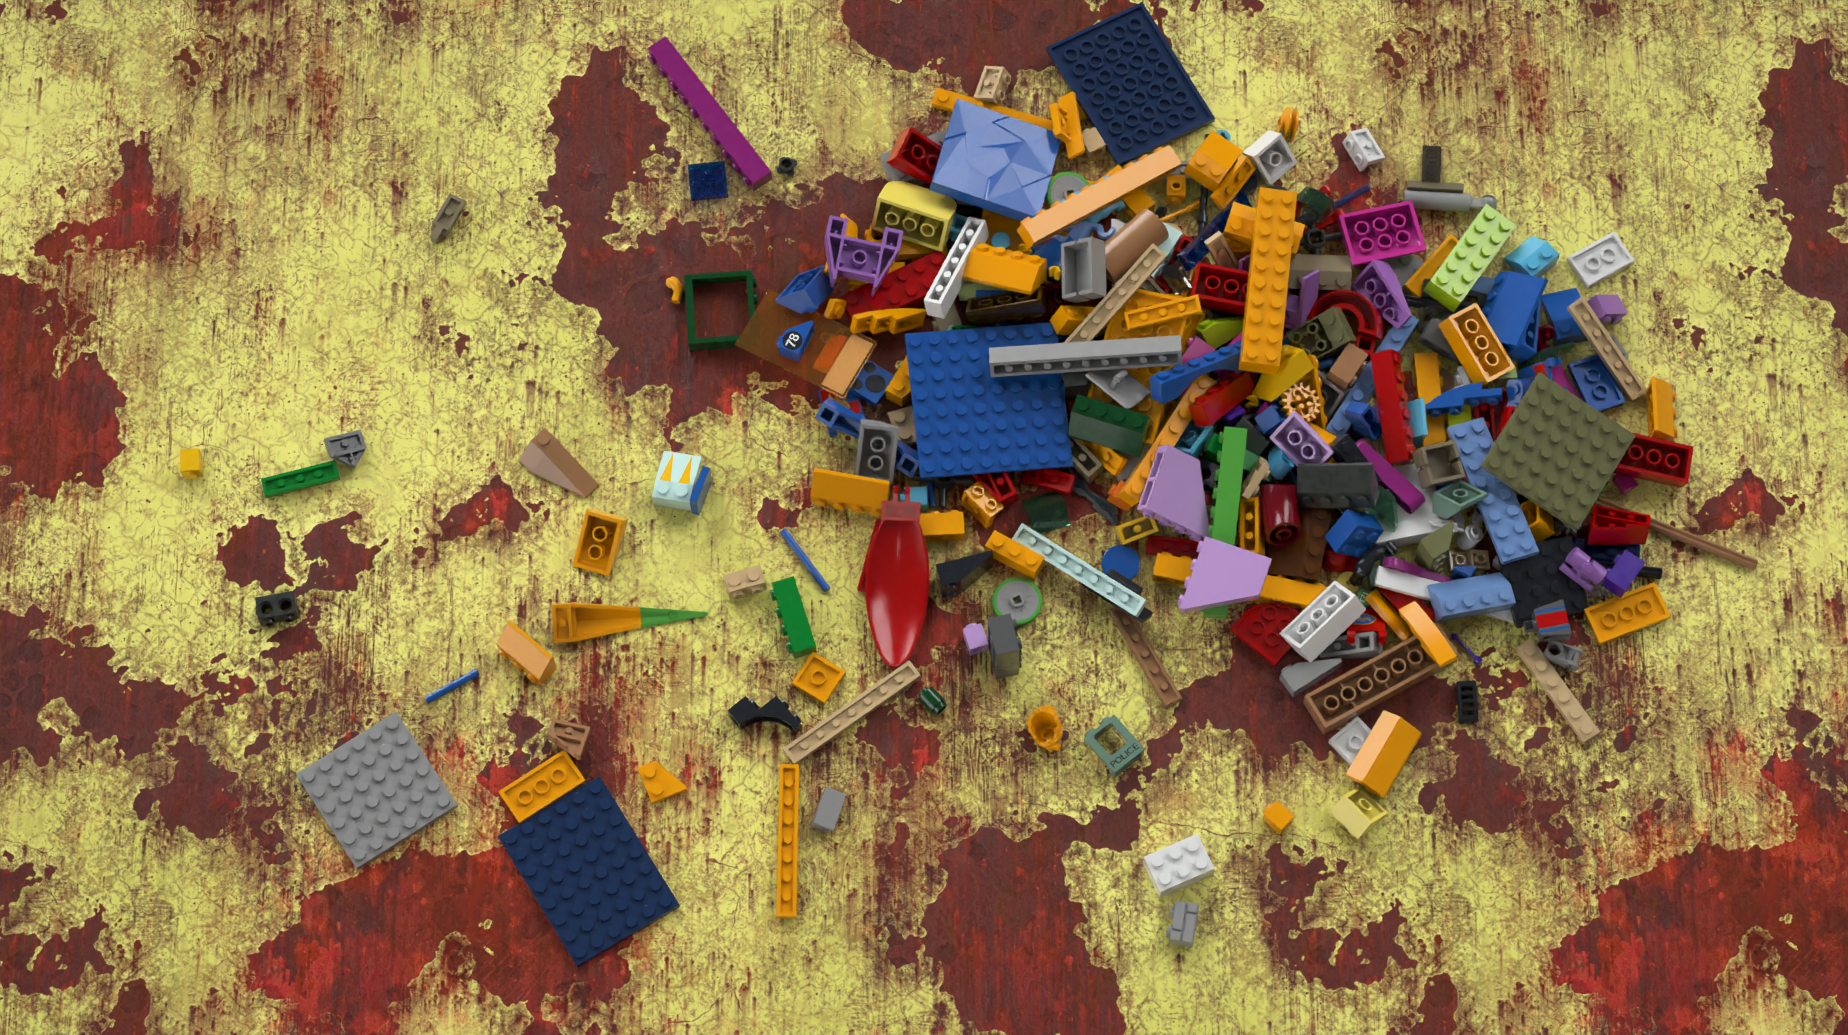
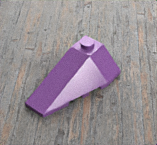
M1372 260L1351 283L1353 291L1366 297L1378 309L1379 313L1383 315V318L1396 328L1401 329L1412 317L1397 276L1387 261Z

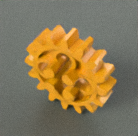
M1300 383L1298 386L1296 384L1292 385L1282 393L1280 397L1283 399L1279 404L1284 406L1280 409L1286 412L1284 417L1287 418L1293 411H1296L1307 423L1314 420L1316 415L1319 414L1318 408L1321 406L1320 403H1317L1319 396H1314L1316 391H1310L1309 385L1304 388L1303 383ZM1306 399L1309 400V401H1308L1307 403H1305L1304 405L1301 404L1304 400H1306ZM1296 403L1299 404V405L1296 406L1295 408H1292V407H1291V406H1293V405L1296 404Z

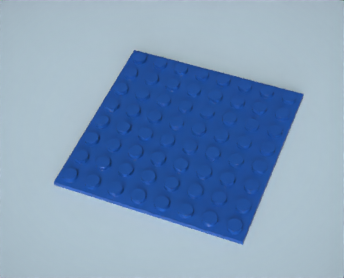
M1051 323L905 334L920 479L1073 467L1062 373L991 377L989 348L1058 343V335Z

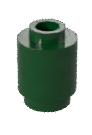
M925 687L919 693V702L930 713H934L937 716L947 707L945 699L933 687Z

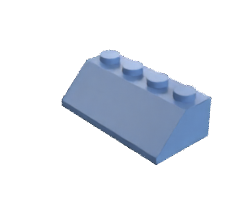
M1501 572L1427 585L1437 623L1509 610L1516 603L1511 584Z

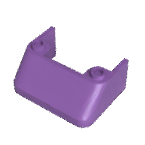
M1250 254L1239 260L1238 270L1249 271ZM1315 270L1302 278L1299 297L1287 293L1285 328L1293 330L1304 324L1317 300L1320 270Z

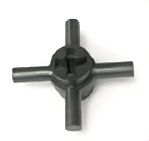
M1315 224L1309 225L1308 231L1304 233L1299 246L1304 245L1306 249L1313 252V255H1320V249L1324 246L1325 242L1342 239V233L1324 234L1322 230L1315 228ZM1310 235H1313L1315 239L1318 238L1319 242L1312 244Z
M916 473L915 481L933 482L935 488L940 491V508H946L947 491L951 490L954 485H973V478L956 476L946 477V481H941L942 477L920 479V474Z

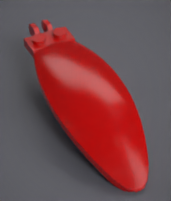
M893 486V501L882 500L881 521L870 547L865 575L866 608L872 636L880 657L891 669H897L905 664L913 652L923 625L929 596V561L924 535L919 523L921 502H910V486H906L904 489L905 501H897L899 494L898 486Z

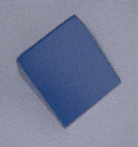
M1454 566L1452 579L1458 580L1475 577L1477 567Z

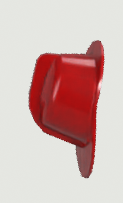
M1328 543L1325 545L1321 567L1330 572H1354V565L1359 557L1335 553Z

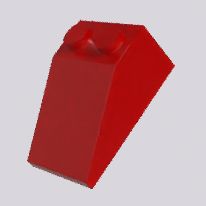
M909 127L901 131L886 163L904 174L931 184L942 147L914 128Z

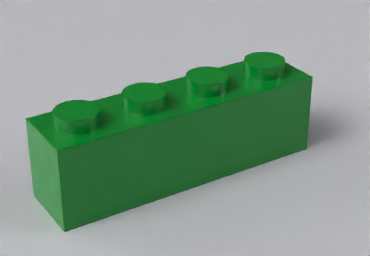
M794 576L772 582V590L769 591L772 601L776 600L778 607H775L778 619L782 618L783 624L780 626L783 636L787 635L789 642H786L789 654L793 653L794 659L812 654V652L816 653V644Z

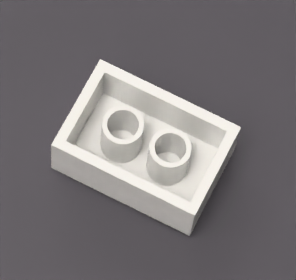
M1198 834L1144 856L1143 865L1159 898L1212 876L1215 869Z

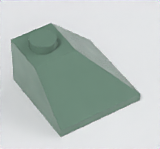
M1460 479L1433 492L1432 513L1443 519H1450L1487 498L1488 493Z

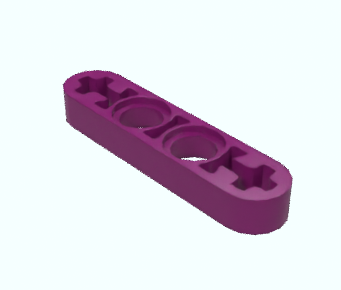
M1386 557L1383 567L1441 583L1452 581L1449 577L1395 557Z

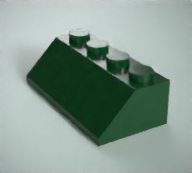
M1078 394L1071 411L1068 435L1140 458L1153 422L1150 416Z

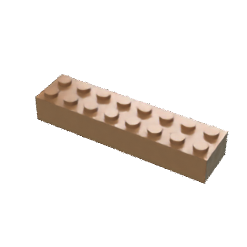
M1436 623L1435 626L1444 636V638L1446 639V641L1448 642V644L1450 645V647L1452 648V650L1458 658V652L1450 642L1449 638L1443 631L1440 624ZM1414 635L1304 696L1303 704L1324 735L1452 665L1457 659L1440 668L1421 647L1420 641Z

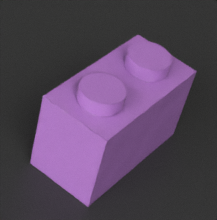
M1618 294L1595 295L1587 301L1602 325H1616L1628 314Z

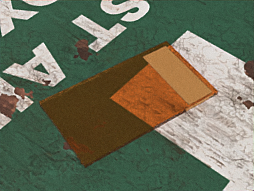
M769 289L736 341L735 346L844 399L872 351L877 346V341L860 333L853 334L850 328L832 319H828L818 312L809 313L807 311L800 314L778 304L776 298L780 294ZM808 321L814 322L815 331L800 362L779 354L776 343L779 336H783L785 330Z

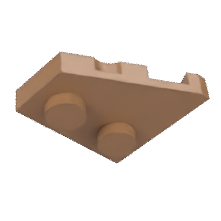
M552 719L547 738L577 760H581L590 734V727Z

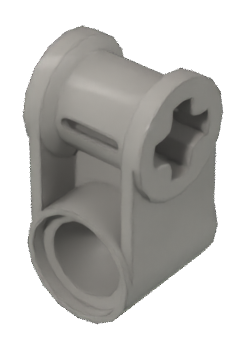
M1551 641L1543 654L1550 663L1576 671L1579 668L1578 662L1580 656L1583 655V650L1576 646ZM1549 649H1555L1558 655L1551 654Z

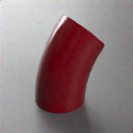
M1260 484L1261 513L1267 542L1277 547L1295 543L1302 535L1298 513L1297 485Z

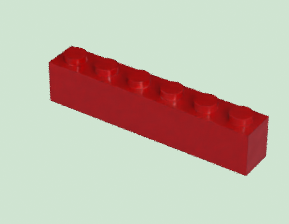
M1392 349L1370 354L1386 461L1393 467L1415 463L1412 452L1416 448L1412 441L1414 434L1409 422L1411 414L1406 403L1408 396L1404 390L1403 383L1405 382V377L1401 371V355Z

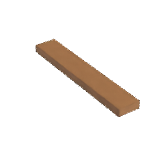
M1117 607L1109 609V614L1164 708L1166 709L1182 701L1179 691L1138 621Z

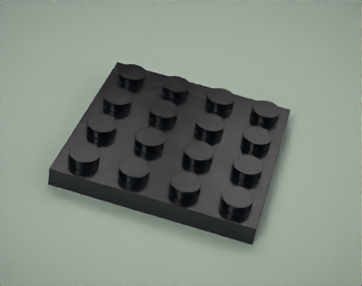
M1571 536L1536 543L1539 549L1537 555L1502 565L1498 557L1501 573L1511 584L1516 601L1510 608L1515 627L1523 625L1524 621L1532 620L1534 609L1562 599L1567 616L1583 613L1584 609L1589 607L1585 589L1559 570L1563 563L1572 569V566L1565 561L1568 554L1574 549Z

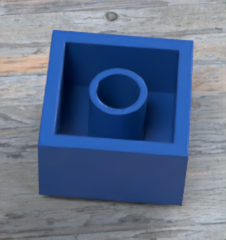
M1347 509L1325 538L1335 553L1360 557L1365 550L1370 549L1379 539L1384 529L1373 514Z

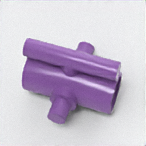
M1575 547L1565 560L1572 566V569L1563 563L1559 570L1590 593L1594 586L1587 580L1589 579L1597 585L1605 577L1607 571L1595 560L1590 561V556L1578 547Z

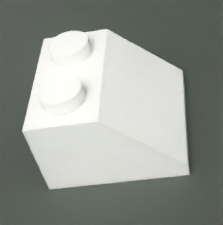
M1268 130L1243 152V155L1247 156L1257 168L1259 176L1269 185H1272L1297 163L1282 134Z

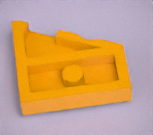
M657 761L638 767L652 805L687 791L686 786Z

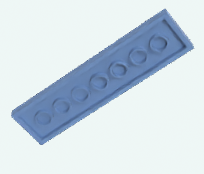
M1481 417L1447 427L1446 431L1450 441H1456L1460 455L1458 460L1462 462L1468 483L1488 493V497L1478 502L1477 506L1501 564L1537 555L1539 549L1514 490L1479 467L1494 444L1484 418Z

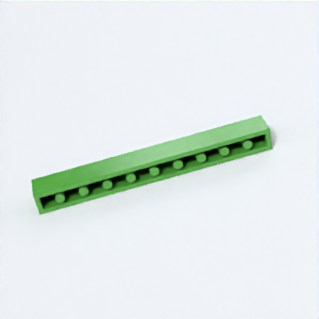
M1225 426L1224 432H1220L1219 443L1222 444V451L1218 450L1217 462H1220V469H1216L1215 472L1218 488L1214 487L1212 499H1216V506L1211 507L1210 518H1214V523L1209 525L1208 536L1234 546L1248 429ZM1228 605L1200 611L1203 612V618L1226 620Z

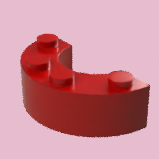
M1337 290L1322 296L1314 303L1307 317L1308 320H1311L1332 307H1339L1344 314L1357 316L1359 332L1362 335L1376 337L1377 340L1381 341L1383 339L1384 325L1378 309L1366 297L1354 291Z

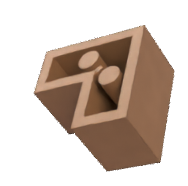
M1349 342L1328 372L1326 378L1344 390L1348 385L1353 386L1368 364L1365 361L1368 354Z

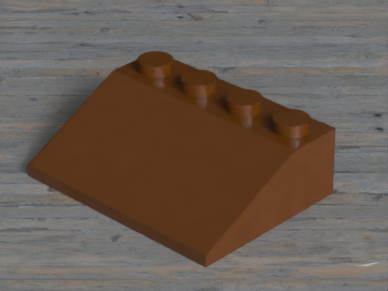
M1297 502L1302 535L1295 543L1283 547L1273 546L1266 540L1265 556L1272 559L1268 575H1282L1291 580L1302 579L1306 583H1318L1327 540L1325 536L1329 530L1333 508H1300L1299 502Z

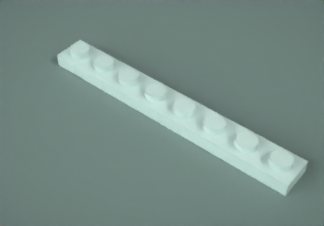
M1023 523L1012 538V540L1044 556L1045 560L1136 617L1140 615L1148 602Z

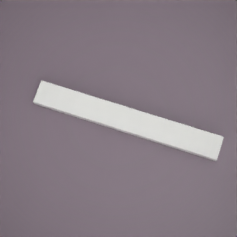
M1379 566L1374 586L1431 601L1427 585L1441 582ZM1511 609L1482 614L1514 623Z

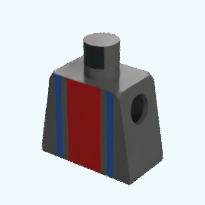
M1563 599L1534 609L1532 620L1523 622L1524 632L1535 631L1538 641L1570 640L1572 635Z

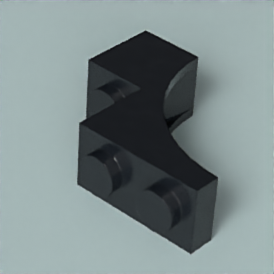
M746 696L727 710L728 716L740 730L758 722L781 724L789 728L795 735L802 730L800 724L802 721L796 713L792 714L788 710L789 706L785 700H780L777 696L759 710L756 702L753 699L749 700Z

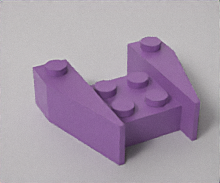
M830 215L824 245L831 288H834L836 277L840 276L872 283L871 296H874L898 257L904 231L885 227L880 244L845 236L848 219Z

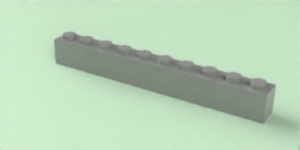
M1181 335L989 348L991 377L1183 365Z

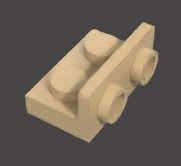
M985 66L974 98L993 102V104L1001 106L1005 99L1008 85L1011 82V75L1004 67Z
M760 565L723 575L729 598L739 599L744 597L745 594H758L763 589H767Z

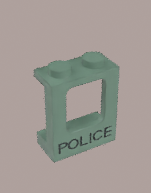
M1115 715L1110 718L1108 716L1100 722V726L1095 730L1093 728L1090 729L1084 738V745L1086 747L1089 746L1108 767L1109 774L1113 778H1116L1144 755L1145 749ZM1113 726L1127 743L1116 753L1109 755L1096 739Z

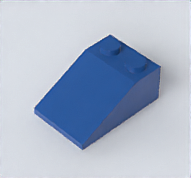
M1577 288L1542 295L1541 304L1547 323L1555 329V336L1552 338L1555 348L1588 341L1566 308L1581 297Z

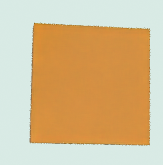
M812 652L793 680L792 685L825 705L846 674V671Z

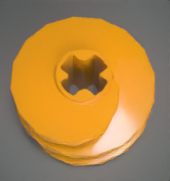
M1286 107L1279 117L1276 127L1277 133H1280L1283 129L1282 136L1284 140L1290 131L1289 142L1294 140L1299 126V113L1297 109L1291 111L1290 107Z

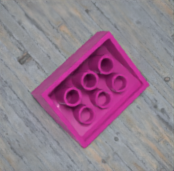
M1412 200L1339 215L1337 226L1339 232L1342 233L1341 240L1352 266L1367 264L1372 260L1381 261L1426 251Z

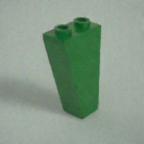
M1214 433L1212 438H1208L1205 443L1203 456H1205L1206 460L1220 466V462H1217L1218 450L1222 451V444L1219 443L1220 436ZM1246 449L1242 479L1247 478L1260 458ZM1269 473L1265 480H1261L1259 485L1271 484L1273 479L1271 473Z

